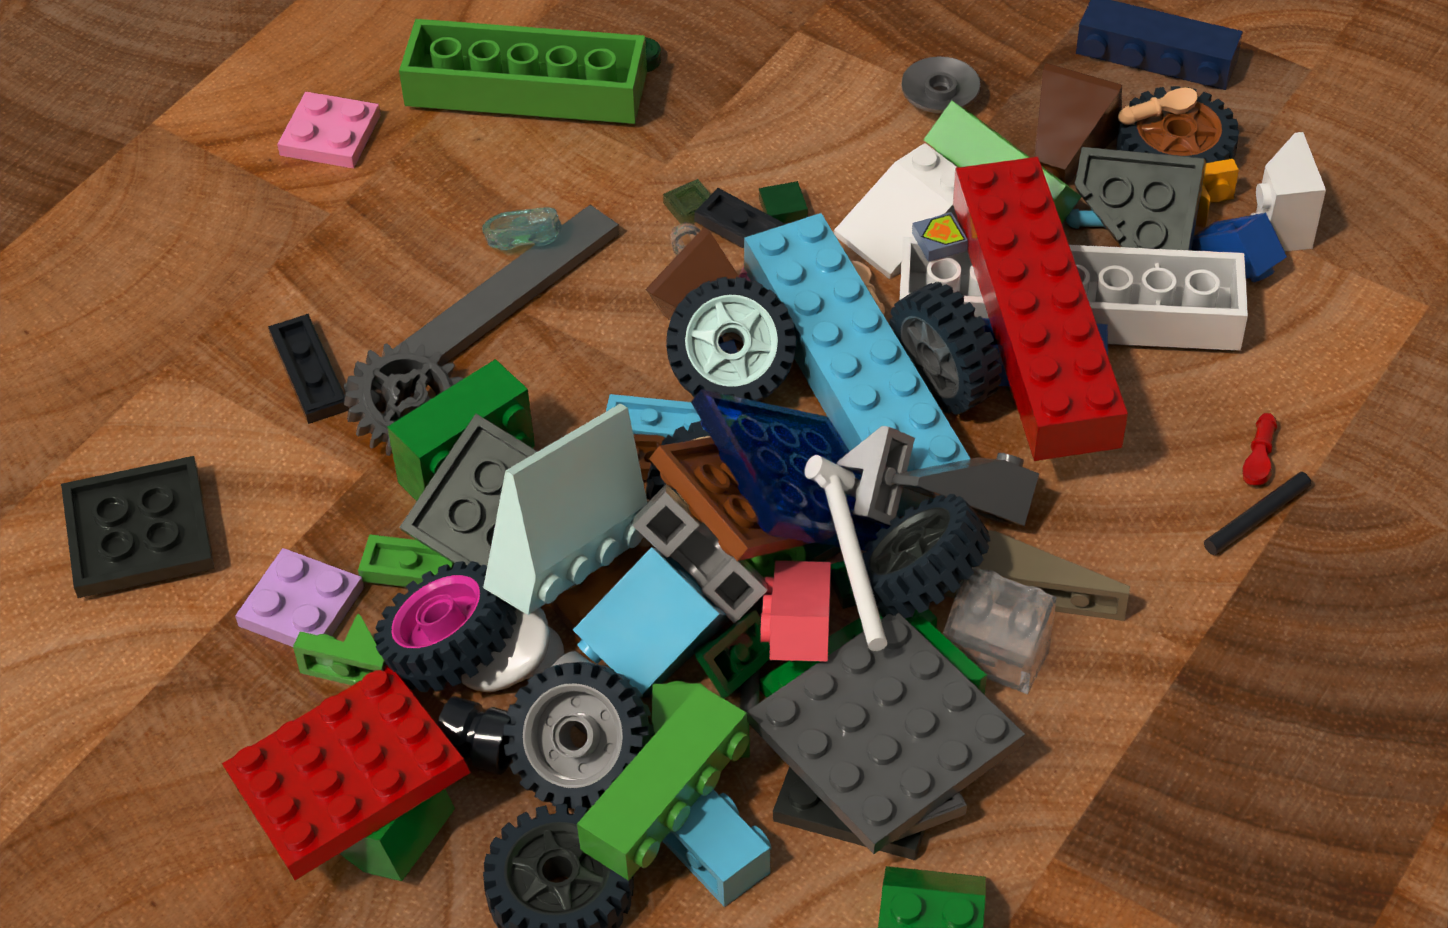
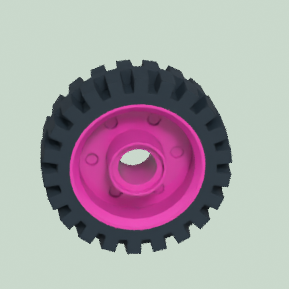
M464 561L455 562L452 569L448 564L440 566L436 575L428 571L422 575L423 582L417 584L413 580L406 586L409 592L405 595L398 593L392 599L395 606H386L382 612L384 619L377 622L376 630L378 633L374 634V641L377 644L375 647L378 653L382 655L386 665L399 675L409 689L414 690L417 688L419 692H428L430 687L434 691L444 690L447 681L452 687L462 683V675L467 673L470 678L479 673L476 667L480 663L487 667L494 661L491 653H501L506 647L503 639L512 637L514 629L511 625L517 622L515 614L517 610L514 606L483 588L487 570L486 565L483 564L481 566L478 562L471 561L467 566Z

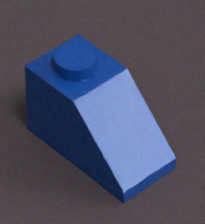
M1267 213L1214 222L1194 235L1191 249L1193 251L1244 253L1246 279L1250 278L1251 282H1257L1269 277L1275 272L1273 266L1287 258Z

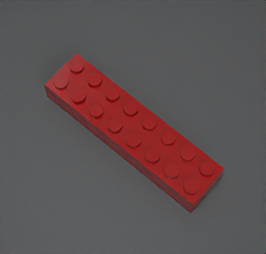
M1031 157L955 168L953 206L959 225L968 239L969 257L1033 460L1039 461L1122 448L1128 412L1039 158Z

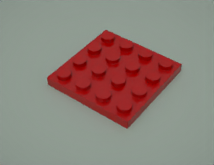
M388 665L385 666L383 671L376 670L368 673L361 681L337 695L326 698L319 706L295 720L286 722L277 731L252 746L241 749L235 756L222 763L230 779L294 880L304 876L471 773L464 758L399 675L391 670Z

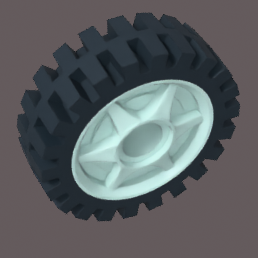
M722 277L717 278L715 281H707L701 284L695 290L690 291L678 304L667 330L666 348L674 375L684 389L691 393L693 397L716 406L746 407L768 397L785 380L794 360L796 336L788 309L784 303H781L775 293L767 290L756 281L750 282L746 278L740 277L735 279ZM728 332L738 334L743 340V348L735 354L724 352L718 343L723 334Z

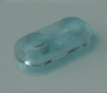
M551 207L500 213L487 220L482 226V232L488 245L500 250H508L520 245L534 244L536 246H544L550 244L557 238V234L562 229L557 211Z

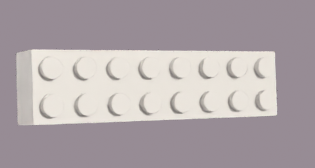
M903 237L899 300L930 283L941 282L942 286L945 284L951 286L953 293L959 291L964 296V304L970 302L975 307L974 316L976 318L980 316L982 318H989L968 250L928 262L915 238ZM1069 245L1096 324L1108 325V344L1241 351L1248 318L1244 253Z

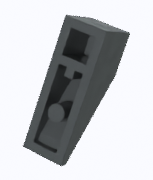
M998 453L996 459L977 457L897 473L893 475L891 483L934 499L939 495L947 497L949 494H955L957 497L961 496L977 515L996 522L1025 526L1039 473L1022 467L1024 460L1019 457Z

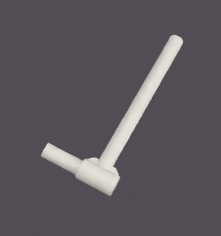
M814 455L805 466V476L818 483L825 490L868 648L872 651H880L887 646V639L845 496L848 494L856 498V491L861 480L855 478L853 472L819 455Z

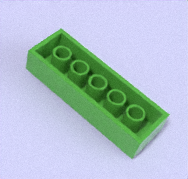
M415 19L399 69L404 105L635 124L647 74L645 36Z

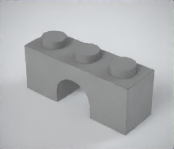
M667 484L634 516L633 527L666 558L670 556L696 580L701 588V592L720 608L732 622L736 623L768 591L765 578L746 560L736 561L734 557L725 553L720 547L717 537L705 523L692 515L689 505Z

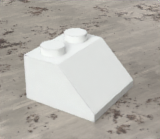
M1303 132L1294 133L1266 164L1262 183L1257 184L1256 187L1257 210L1256 213L1251 214L1267 213L1285 252L1313 249L1326 192Z

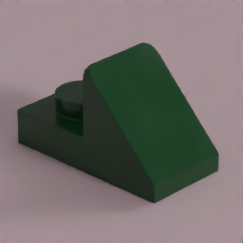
M754 610L743 615L718 638L696 647L693 651L721 697L725 698L732 694L770 659V642H761V618L757 611Z

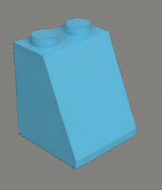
M651 547L581 620L573 631L582 639L577 644L578 647L592 661L598 664L603 660L611 669H614V672L623 674L630 680L629 684L632 687L638 688L643 697H649L652 694L653 684H663L694 655L693 650L696 647L709 641L730 619L701 592V588L696 580L670 556L666 558L656 548Z

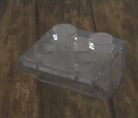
M972 567L974 574L968 580L961 579L960 581L961 587L957 590L943 635L987 674V679L1028 694L1049 653L1057 597L1045 593L1040 588L1026 586L1001 577L994 571Z

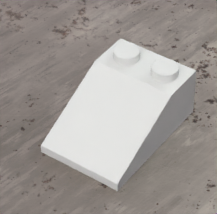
M926 143L922 144L897 160L834 229V235L891 280L901 273L903 237H914L912 234V223L952 212L958 222L953 206L955 168L958 167Z

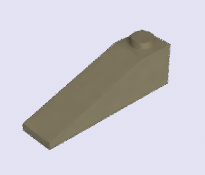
M988 530L990 535L989 549L987 553L982 555L984 560L980 566L972 567L974 574L968 580L961 579L958 582L961 587L954 593L947 591L944 594L945 597L1125 621L1130 586L997 531Z

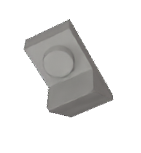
M881 426L837 462V465L862 475L860 485L856 491L854 515L878 524L891 526L890 521L896 517L903 487L891 482L894 474L907 472L915 440L914 437L891 427Z

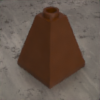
M1045 63L1042 73L1035 157L1039 158L1041 166L1066 185L1077 175L1082 147L1105 149L1117 137L1120 123L1118 114L1122 110V85Z
M703 227L646 288V291L663 316L671 320L678 304L693 289L695 290L707 281H715L717 278L727 277L728 279H735L739 276L712 233ZM728 332L722 335L724 342L734 339L736 348H743V340L738 334Z

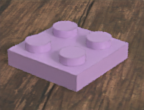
M282 548L235 617L239 627L293 647L300 631L313 635L327 634L332 636L364 589L363 580L358 575Z

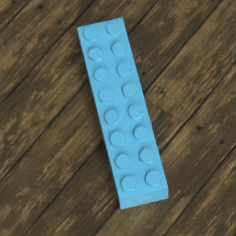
M822 213L744 238V270L747 272L751 282L756 281L767 290H771L788 309L796 336L794 359L848 453L878 428L888 426L915 438L907 471L971 459ZM903 487L896 516L899 518L905 516V510L912 506L918 509L922 501L930 499L933 502L934 498Z

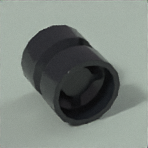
M456 696L451 697L445 704L437 725L464 758L465 762L471 759L472 765L475 768L499 775L503 774L509 767L512 757L506 756L504 745L509 744L508 736L503 735L504 724H509L511 720L510 716L506 715L507 711L491 707L483 712L482 705L478 702Z

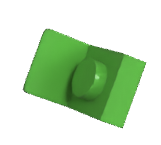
M360 614L356 615L344 642L327 634L313 635L300 631L293 645L300 673L339 683L354 685L361 681L368 673L376 670L383 671L386 666L382 655L378 653L375 647L377 644Z

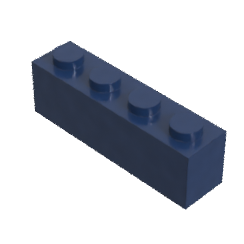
M1090 0L1079 24L1076 54L1226 90L1238 61L1243 31L1118 1Z

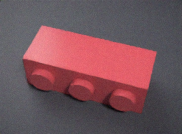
M775 561L774 577H765L768 591L763 595L761 642H770V660L828 662L831 562Z

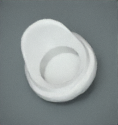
M541 607L529 615L516 608L517 622L511 625L514 629L512 637L503 639L506 647L501 653H491L494 661L487 667L480 663L476 667L479 673L470 678L467 673L462 675V683L471 689L481 692L503 690L531 678L535 674L544 672V669L551 667L563 656L564 647L561 638L548 626L546 615Z

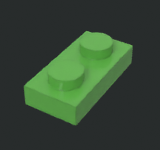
M369 534L358 573L362 577L363 582L406 587L413 580L417 584L423 582L422 575L428 571L436 575L440 566L448 564L452 569L454 563L417 540Z

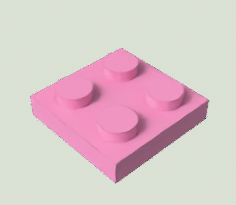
M305 92L277 144L279 155L354 169L381 116L379 104Z

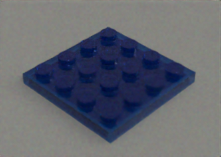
M701 389L691 403L701 419L702 427L710 434L720 451L719 456L721 460L729 467L739 484L738 489L740 493L749 501L757 515L759 526L768 535L774 537H785L841 548L825 490L818 483L805 476V466L812 456L819 455L837 464L841 458L850 452L827 416ZM854 473L855 478L861 480L862 475ZM846 494L860 549L866 551L864 549L869 541L878 539L875 534L880 529H888L890 526L878 524L854 515L853 510L856 498Z

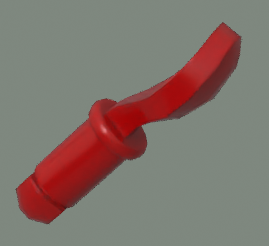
M1264 413L1258 418L1255 438L1250 446L1253 452L1245 460L1242 468L1243 481L1253 486L1266 483L1272 476V464L1268 454L1273 449L1272 439L1277 429V420L1270 413Z

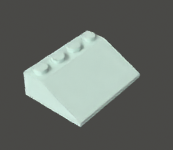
M621 403L505 470L483 586L484 589L529 615L542 605L553 602L559 594L574 584H580L589 574L601 566L609 565L615 557L629 548L636 547L641 542L644 536L633 527V519L647 504V498L628 407Z

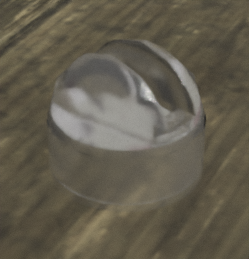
M683 222V224H679L672 229L670 244L676 255L686 247L681 237L688 234L692 240L700 232V229L695 224Z

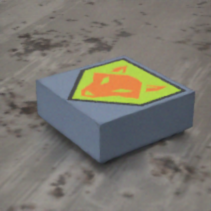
M952 212L912 223V234L928 262L968 250V239Z

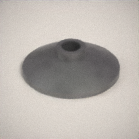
M941 56L929 57L913 63L904 72L901 84L905 98L912 105L932 113H943L951 100L966 108L976 100L980 91L979 76L970 65L955 58Z

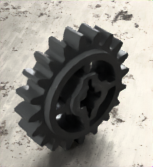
M402 341L399 353H395L391 346L386 343L383 346L382 357L370 350L367 353L366 364L359 361L355 363V376H348L346 389L349 391L345 394L344 405L351 407L348 411V422L360 421L357 426L356 435L359 437L368 433L372 434L370 448L378 446L380 442H385L387 444L386 455L390 456L392 449L387 426L431 399L426 390L427 385L433 389L437 396L463 379L462 377L450 378L455 366L453 363H448L444 366L438 365L441 357L439 351L432 354L430 358L424 356V344H420L415 353H410L406 341ZM371 391L379 394V400L383 403L386 410L383 415L375 407Z

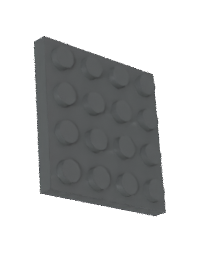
M900 613L896 616L888 614L881 619L887 639V646L880 651L870 650L863 631L828 655V662H818L747 711V722L873 854L884 848L929 813L1022 747L1025 740V733L904 619Z

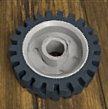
M587 662L555 665L544 669L542 673L535 674L527 680L529 684L521 687L516 693L517 701L509 706L506 714L511 718L510 723L504 724L503 735L508 736L509 744L504 745L505 754L512 757L513 763L509 766L513 774L520 775L522 778L520 784L526 790L535 792L534 797L543 802H550L552 806L567 804L568 808L576 809V806L590 808L650 741V736H654L653 725L649 724L648 716L651 713L648 705L643 704L640 699L643 695L638 688L632 687L629 684L630 680L623 674L614 672V669ZM576 722L583 724L587 730V741L582 748L576 747L570 737L571 728Z

